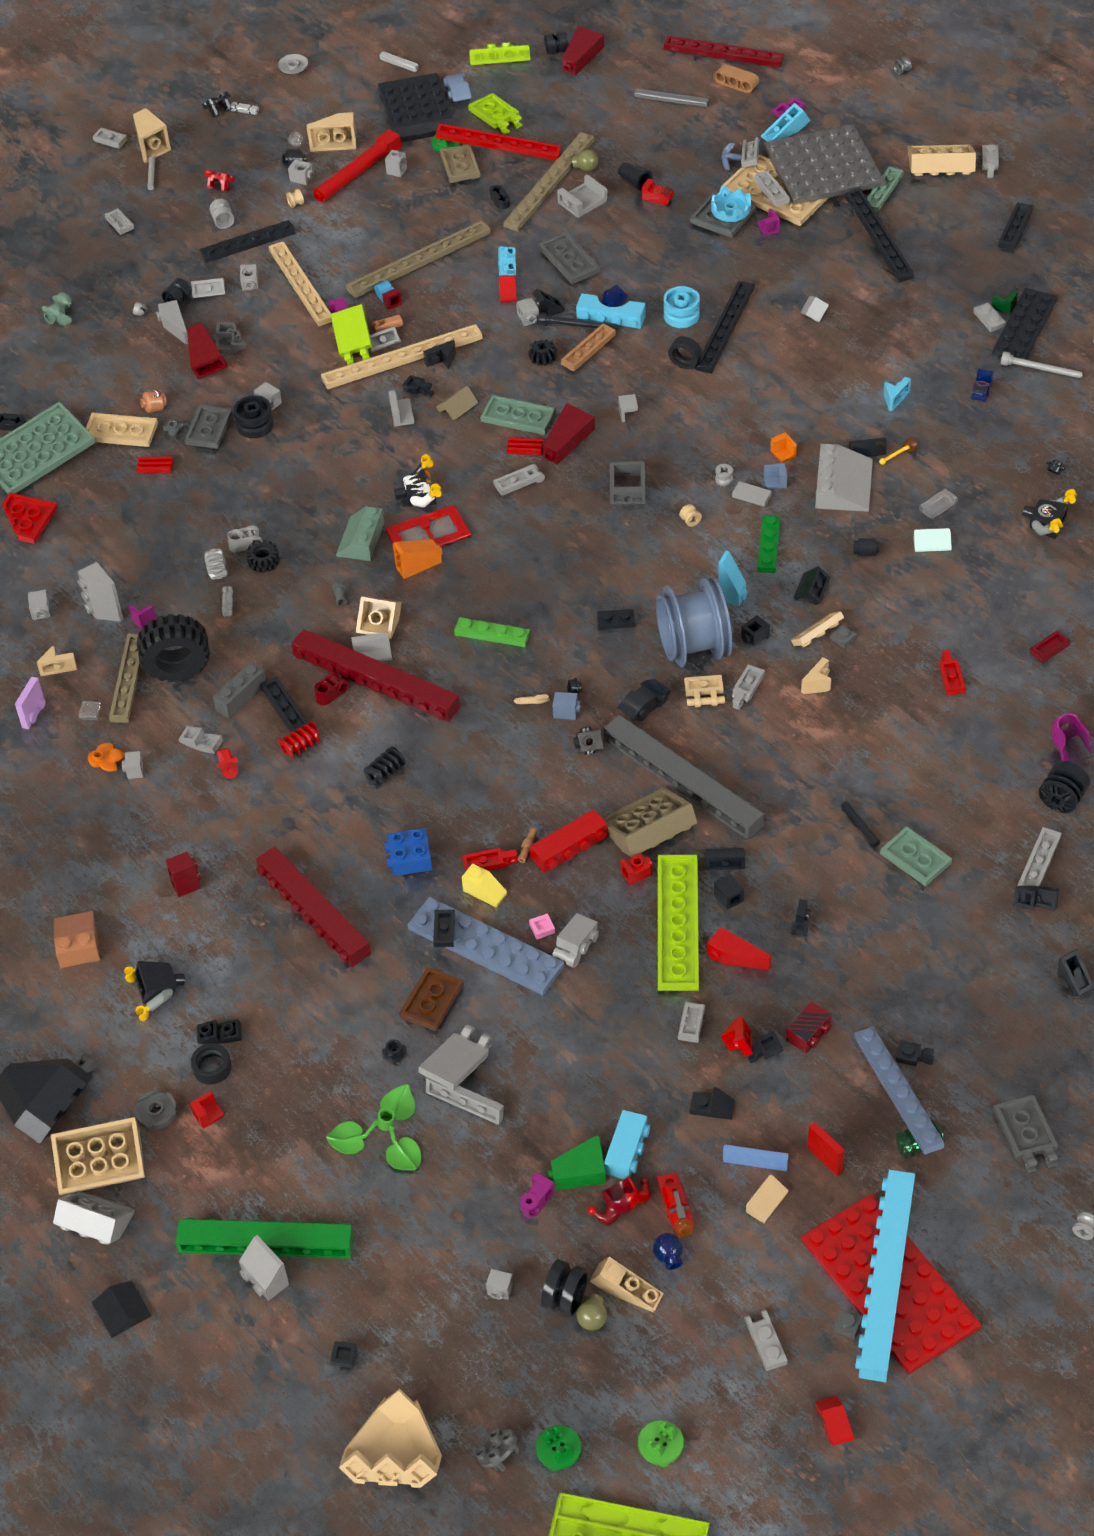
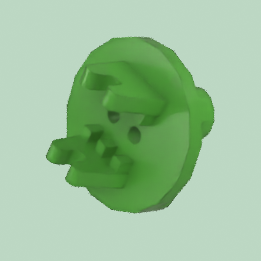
M657 1420L648 1423L638 1436V1450L648 1462L661 1467L669 1466L670 1463L680 1457L684 1449V1438L680 1429L668 1421Z

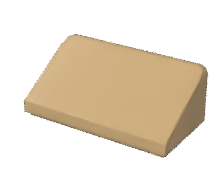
M770 1174L747 1203L746 1213L765 1223L789 1191Z

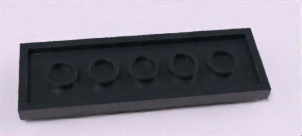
M1025 288L992 350V355L1002 358L1005 351L1014 355L1013 357L1027 360L1057 301V296Z

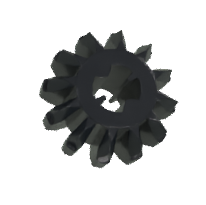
M540 339V341H534L533 344H530L528 355L532 363H537L538 366L541 364L545 366L547 363L551 364L552 361H555L557 348L553 341L548 342V339Z

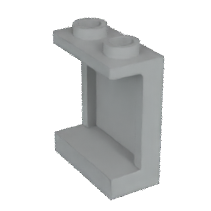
M589 175L584 176V183L569 192L563 188L557 190L558 203L577 218L607 202L608 192L606 187Z

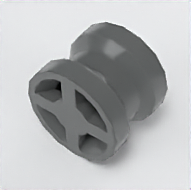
M904 56L901 60H894L893 68L900 75L904 71H910L912 64L910 59Z

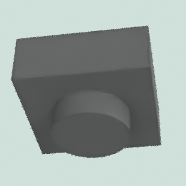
M842 624L830 635V640L845 649L856 639L857 633Z
M841 1309L833 1327V1332L855 1339L862 1322V1316Z

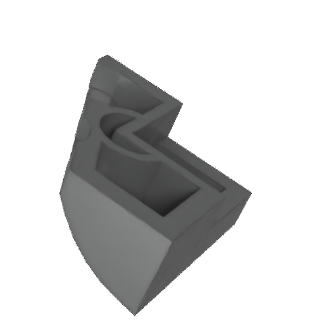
M217 322L215 344L221 354L238 352L247 348V343L242 340L241 333L236 330L234 322Z

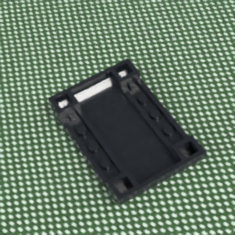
M437 73L377 84L391 129L400 135L401 142L433 137L436 135L439 123L454 126Z

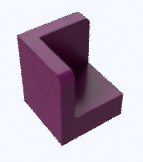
M771 208L768 209V218L757 222V226L764 236L779 232L780 219Z
M133 605L129 606L131 619L140 629L145 624L148 625V622L152 619L156 620L152 605L145 606L139 611Z

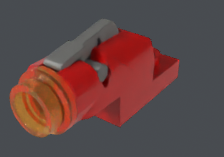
M678 1172L657 1176V1184L666 1216L670 1220L673 1231L678 1237L691 1235L694 1231L693 1217Z

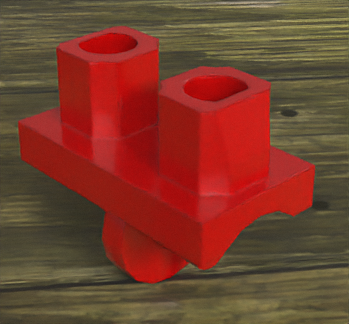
M230 748L216 751L219 762H216L217 768H222V775L228 779L236 777L238 767L234 763L239 762L238 758L232 757Z

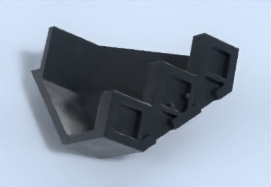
M68 1058L10 1063L0 1074V1100L13 1124L40 1144L66 1113L74 1100L82 1093L92 1079V1076Z

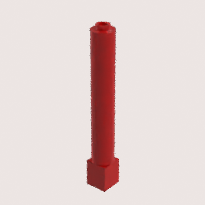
M388 129L376 138L377 143L315 188L313 191L314 198L324 203L384 156H387L391 150L398 151L401 148L400 135Z

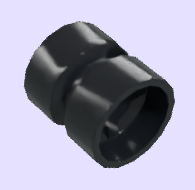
M566 31L558 32L556 35L553 33L544 35L547 54H554L558 50L559 52H566L569 45Z
M176 278L162 292L161 297L164 303L177 300L179 306L183 300L191 295L192 289L184 279Z

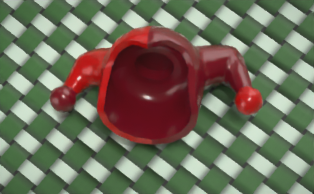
M629 1176L617 1184L602 1190L601 1194L607 1205L605 1212H599L595 1206H590L588 1213L594 1215L603 1225L610 1226L621 1214L630 1213L637 1205L645 1203L650 1199L649 1178L642 1177L640 1179L642 1184V1190L640 1191L635 1187Z

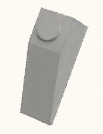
M177 300L157 304L159 309L156 312L158 321H162V325L166 330L183 343L188 344L187 331Z

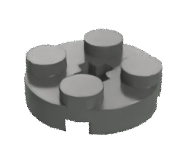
M159 1090L148 1091L139 1097L136 1108H134L137 1122L149 1132L165 1128L177 1118L175 1099L168 1092L163 1093L159 1092ZM154 1107H156L157 1109L161 1108V1109L159 1110V1112H157V1113H152V1112H153L152 1108H154Z

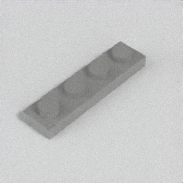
M1042 827L1017 886H1041L1062 833Z
M428 1077L426 1078L427 1094L499 1125L502 1122L504 1105L467 1090L460 1085L451 1090Z

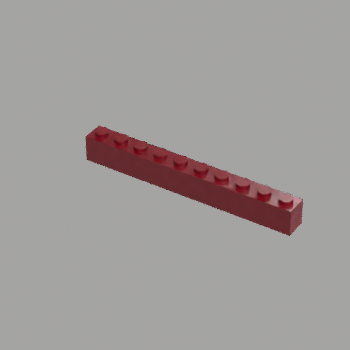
M305 629L291 643L293 656L324 668L328 672L334 671L344 679L352 680L361 686H366L375 692H380L391 699L401 701L407 706L415 707L421 712L429 713L438 719L449 722L460 708L458 694Z

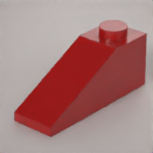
M722 927L707 943V955L714 961H719L725 965L764 970L771 968L772 956Z

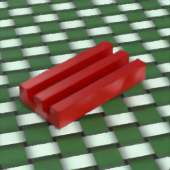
M509 437L507 454L541 455L543 439Z
M138 457L137 473H171L173 457Z

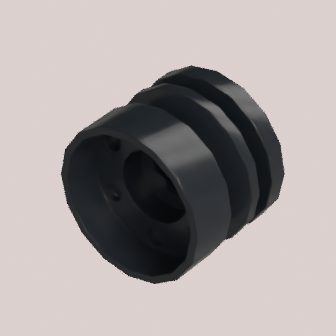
M1068 761L1056 762L1049 771L1047 778L1044 779L1039 787L1038 794L1041 801L1051 810L1058 813H1071L1076 809L1081 801V797L1089 788L1090 779L1084 769Z

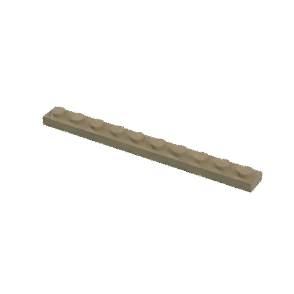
M583 132L578 134L504 221L505 228L517 232L521 229L573 167L572 157L588 149L594 142V136Z
M481 220L347 284L346 290L354 298H357L374 290L375 285L385 280L391 282L491 234L490 228Z

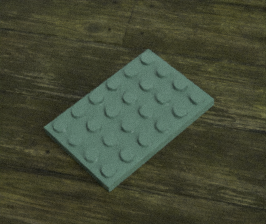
M58 402L0 438V486L7 494H16L96 443V440Z

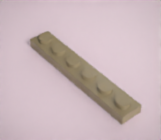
M127 634L109 715L110 722L129 723L141 667L137 648L138 634Z

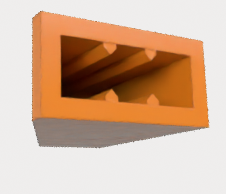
M433 539L393 543L396 569L404 579L442 563V548L439 544L436 545Z

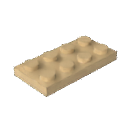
M91 413L86 429L92 434L96 442L149 447L157 428L158 420L157 418Z

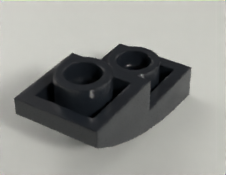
M239 1019L220 1024L216 1020L197 1024L198 1044H223L242 1040L241 1022Z

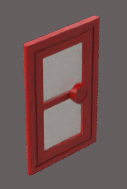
M454 505L385 528L392 543L433 539L436 545L439 544L441 547L471 536L470 531Z

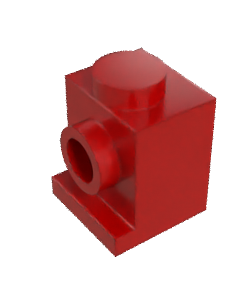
M641 853L627 860L622 859L620 860L621 873L631 886L651 876L652 862L648 856L644 857Z

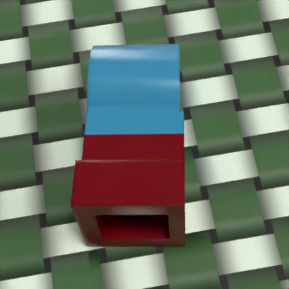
M387 280L374 286L376 295L389 310L402 305L400 291L394 289Z

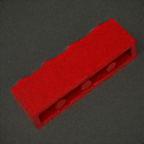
M593 809L531 845V859L543 873L553 870L564 861L572 859L574 855L587 850L598 841L604 840L608 836V824Z

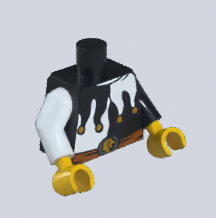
M424 454L421 457L422 465L420 464L414 472L402 478L403 487L394 489L395 498H406L407 504L410 507L437 504L436 497L441 496V487L437 483H432L429 470L426 469V467L430 468L433 466V461L428 454Z

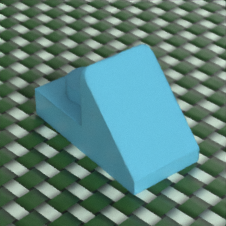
M904 377L896 386L884 382L883 394L890 411H893L910 392V378Z

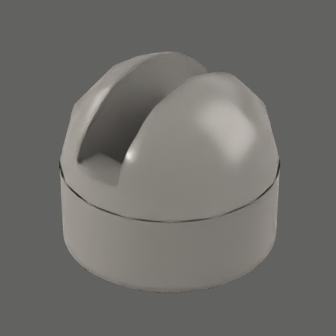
M136 302L133 314L137 316L144 315L145 312L143 310H147L146 306Z

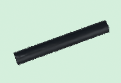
M847 801L843 802L841 807L872 845L874 847L880 844L878 838Z

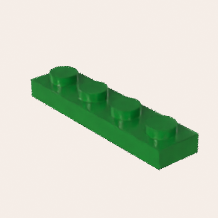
M762 515L757 572H776L780 516Z

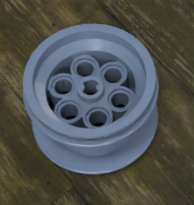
M702 578L699 582V591L676 596L669 585H665L662 595H658L656 598V615L662 645L668 659L676 661L678 666L683 668L686 665L687 654L711 650V653L717 660H721L723 656H730L732 651L731 623L726 600L716 578H709V580Z

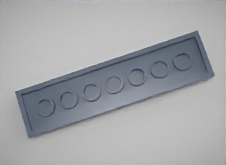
M431 897L425 901L407 924L408 930L433 941L435 910H455L454 947L445 948L544 996L565 967L563 961Z

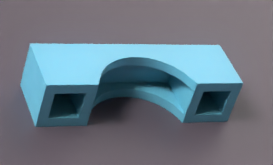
M582 293L576 306L577 319L614 323L619 326L641 329L646 316V305L641 302L629 301L619 307H608L598 300V296Z

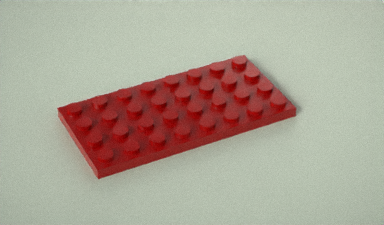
M873 1193L801 1236V1241L862 1317L863 1314H868V1308L864 1307L866 1294H871V1288L867 1287L869 1274H874V1268H870L872 1254H877V1249L873 1248L874 1237L880 1233V1229H876L878 1215L882 1216L883 1210H879L880 1202ZM907 1235L890 1352L909 1375L980 1330L981 1323Z

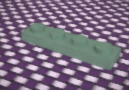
M889 166L882 176L885 181L884 186L874 188L871 191L867 200L875 212L878 213L903 177L904 170Z

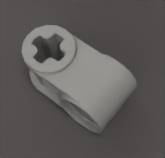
M254 525L233 529L227 534L229 550L233 553L248 550V546H252L253 540L255 544H257L258 540L263 542L262 537L259 536L258 527Z

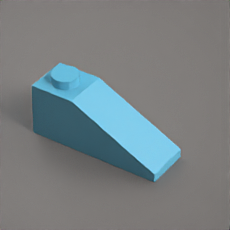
M794 103L761 137L766 142L787 138L798 133L810 122V119L804 110Z
M725 551L719 561V584L726 603L739 606L748 594L746 581L730 552Z

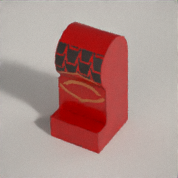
M648 179L642 186V200L667 205L674 196V191L670 187L656 185L654 180Z

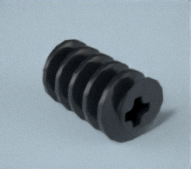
M391 746L381 753L379 757L375 758L369 766H366L363 771L371 784L377 785V782L384 784V779H389V774L394 775L395 770H400V765H406V761L401 752Z

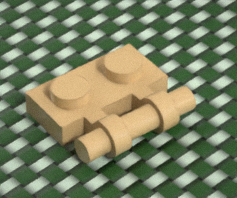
M722 675L684 678L686 697L694 696L692 699H687V706H695L697 708L701 707V705L711 704L712 706H718V704L725 703L724 696H717V694H723ZM701 695H710V696H711V697L700 698Z

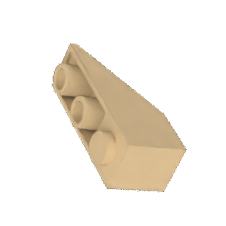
M611 1257L598 1264L589 1281L607 1294L651 1312H655L664 1294Z

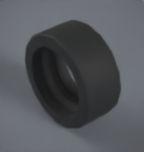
M680 336L671 344L668 356L676 366L683 369H692L700 360L702 349L692 338ZM678 348L686 349L693 358L682 355Z
M204 1044L197 1048L191 1057L193 1074L198 1081L204 1084H217L225 1080L230 1074L232 1068L231 1059L226 1048L220 1044ZM217 1056L223 1059V1064L214 1071L208 1072L199 1068V1064L207 1057Z

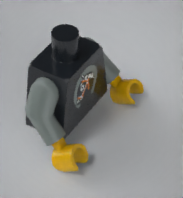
M1070 489L1065 493V496L1056 500H1039L1035 508L1025 505L1022 515L1031 518L1030 528L1035 530L1040 536L1046 535L1056 539L1067 517L1068 502L1071 504L1075 503L1077 494L1074 489Z
M154 959L138 961L134 969L129 966L124 970L127 982L131 983L136 980L142 1002L147 1005L145 1007L138 1006L135 1010L136 1014L139 1015L140 1021H146L149 1018L150 1010L154 1011L172 998L176 987L185 984L183 973L174 974L171 964Z

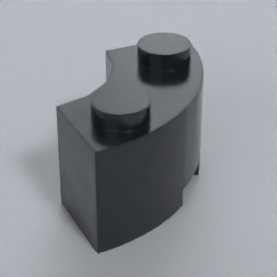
M649 679L640 683L641 687L635 692L631 690L617 708L631 719L643 721L652 710L662 707L667 702L671 690L656 679Z

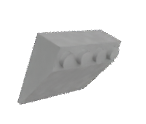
M821 444L816 509L869 512L873 459L837 444Z

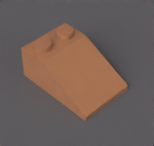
M94 911L54 918V943L60 968L100 960Z

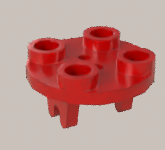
M205 170L204 176L208 177L207 188L213 189L215 182L220 179V183H222L221 191L227 192L230 182H235V176Z

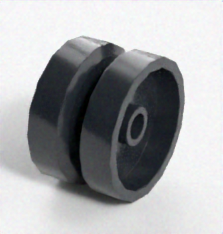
M252 395L241 398L236 402L234 417L239 434L252 439L263 437L271 432L274 422L271 414V404L266 398Z
M559 1259L554 1261L543 1287L541 1305L552 1310L559 1306L561 1313L573 1316L580 1306L585 1293L588 1270L579 1266H575L570 1270L568 1262Z

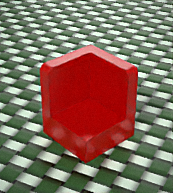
M212 1091L190 1103L192 1113L203 1129L224 1117V1113L216 1103Z

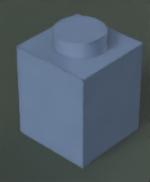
M555 692L553 718L576 720L577 712L580 713L581 701H578L577 693Z

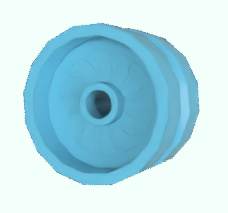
M686 286L671 288L665 293L664 319L667 324L676 328H687L698 322L700 318V296L696 290Z

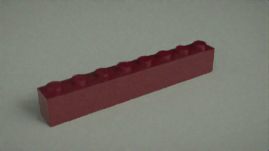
M275 846L256 858L258 874L268 880L272 889L279 891L281 898L291 904L295 913L302 915L305 923L308 926L311 925L316 934L326 940L331 950H336L339 958L344 963L347 962L353 967L371 955L369 942Z

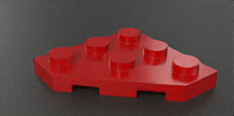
M9 493L2 504L3 510L19 541L32 544L37 542L58 508L57 503Z

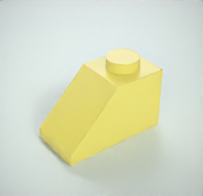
M473 863L462 876L464 892L494 907H497L507 895V891L489 871Z

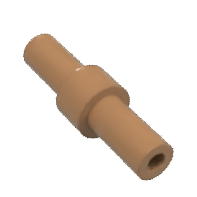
M534 828L530 829L527 838L522 842V850L518 857L520 863H525L530 852V846L534 844V839L538 832Z

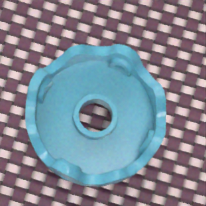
M722 186L718 194L712 195V214L717 219L726 222H738L746 218L751 211L750 193L744 194L739 188L735 192H730L727 186Z

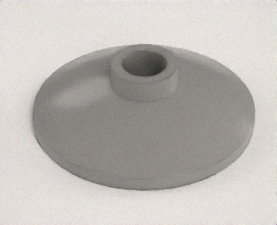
M300 54L284 56L278 62L279 69L288 74L302 72L308 66L307 58Z

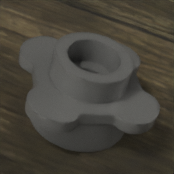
M171 419L167 425L163 426V430L167 431L171 436H176L181 432L183 423Z

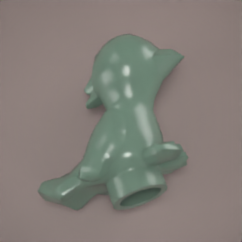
M60 292L52 297L54 304L49 307L42 306V310L46 312L43 315L49 324L57 322L59 325L66 327L72 322V318L65 315V310L71 306V297L66 292Z

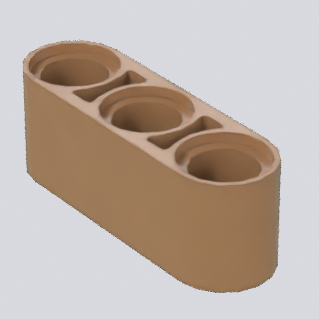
M723 64L713 75L714 80L718 84L745 93H750L759 83V78L756 74L727 64Z

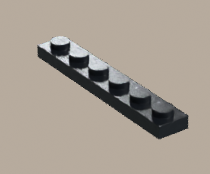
M287 220L201 248L200 252L205 262L208 263L294 235L295 229L291 222Z

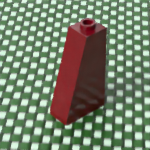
M578 26L562 58L563 71L576 76L604 48V34Z
M202 322L187 328L190 366L198 379L228 367L227 362Z
M567 403L543 444L544 458L558 465L595 430V417Z

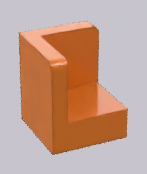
M784 432L771 438L770 451L781 463H784L796 457L797 445Z

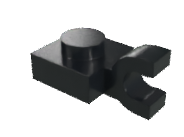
M410 375L402 385L403 391L418 394L421 391L430 398L434 394V391L430 390L433 386L432 383H425V379Z
M799 900L796 920L791 928V934L793 935L796 934L798 929L803 930L804 937L808 935V926L805 923V920L809 921L811 909L807 908L808 900Z
M900 1040L896 1062L917 1066L918 1061L933 1065L934 1049L924 1048L921 1050V1044Z

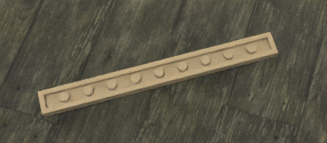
M474 324L323 373L321 378L328 390L423 359L424 350L451 340L455 341V348L483 339L482 333L477 325Z

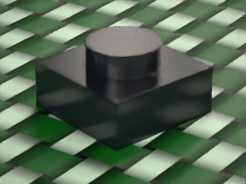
M335 1341L330 1359L331 1366L353 1369L358 1349L357 1344Z

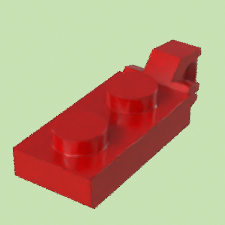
M942 650V660L939 661V669L946 695L965 693V684L958 660L952 659L950 650Z
M501 848L466 854L462 856L465 872L472 863L490 871L517 863L518 855L516 849L506 851L501 850Z

